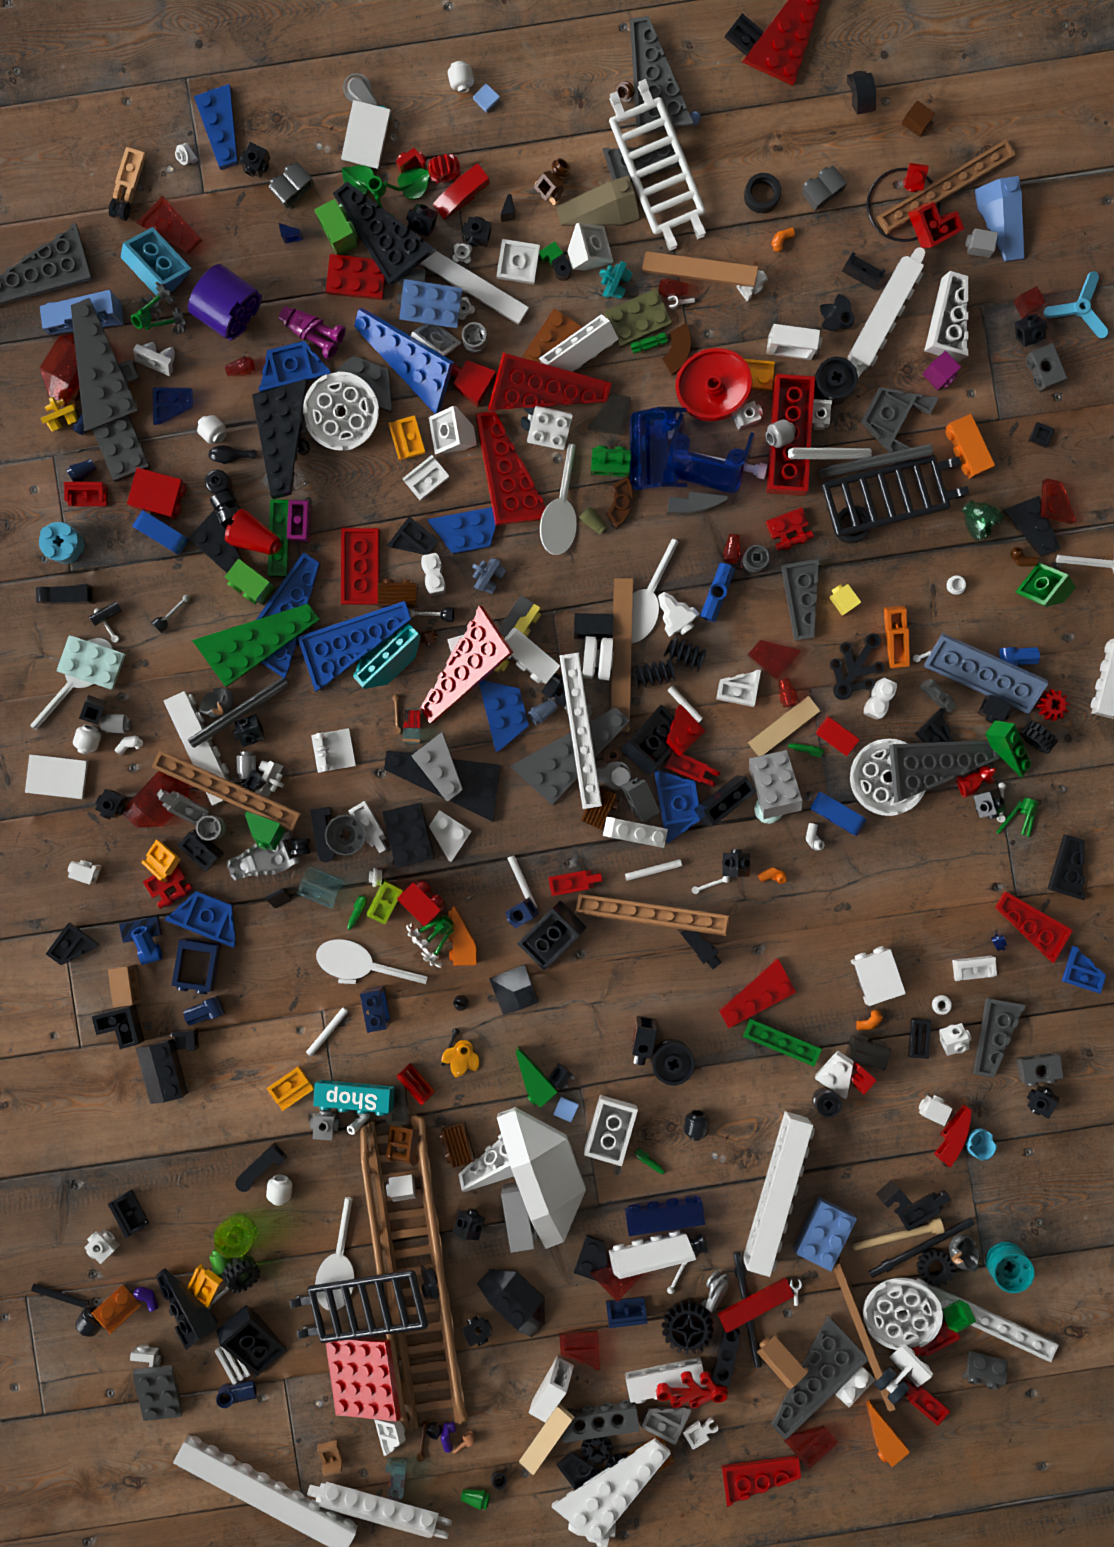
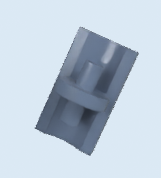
M491 558L488 564L483 560L479 566L473 564L472 568L476 571L472 577L478 579L473 588L493 593L496 584L491 582L490 578L492 575H495L501 579L506 572L499 564V560Z

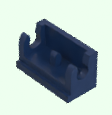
M644 1296L606 1301L609 1328L648 1324Z

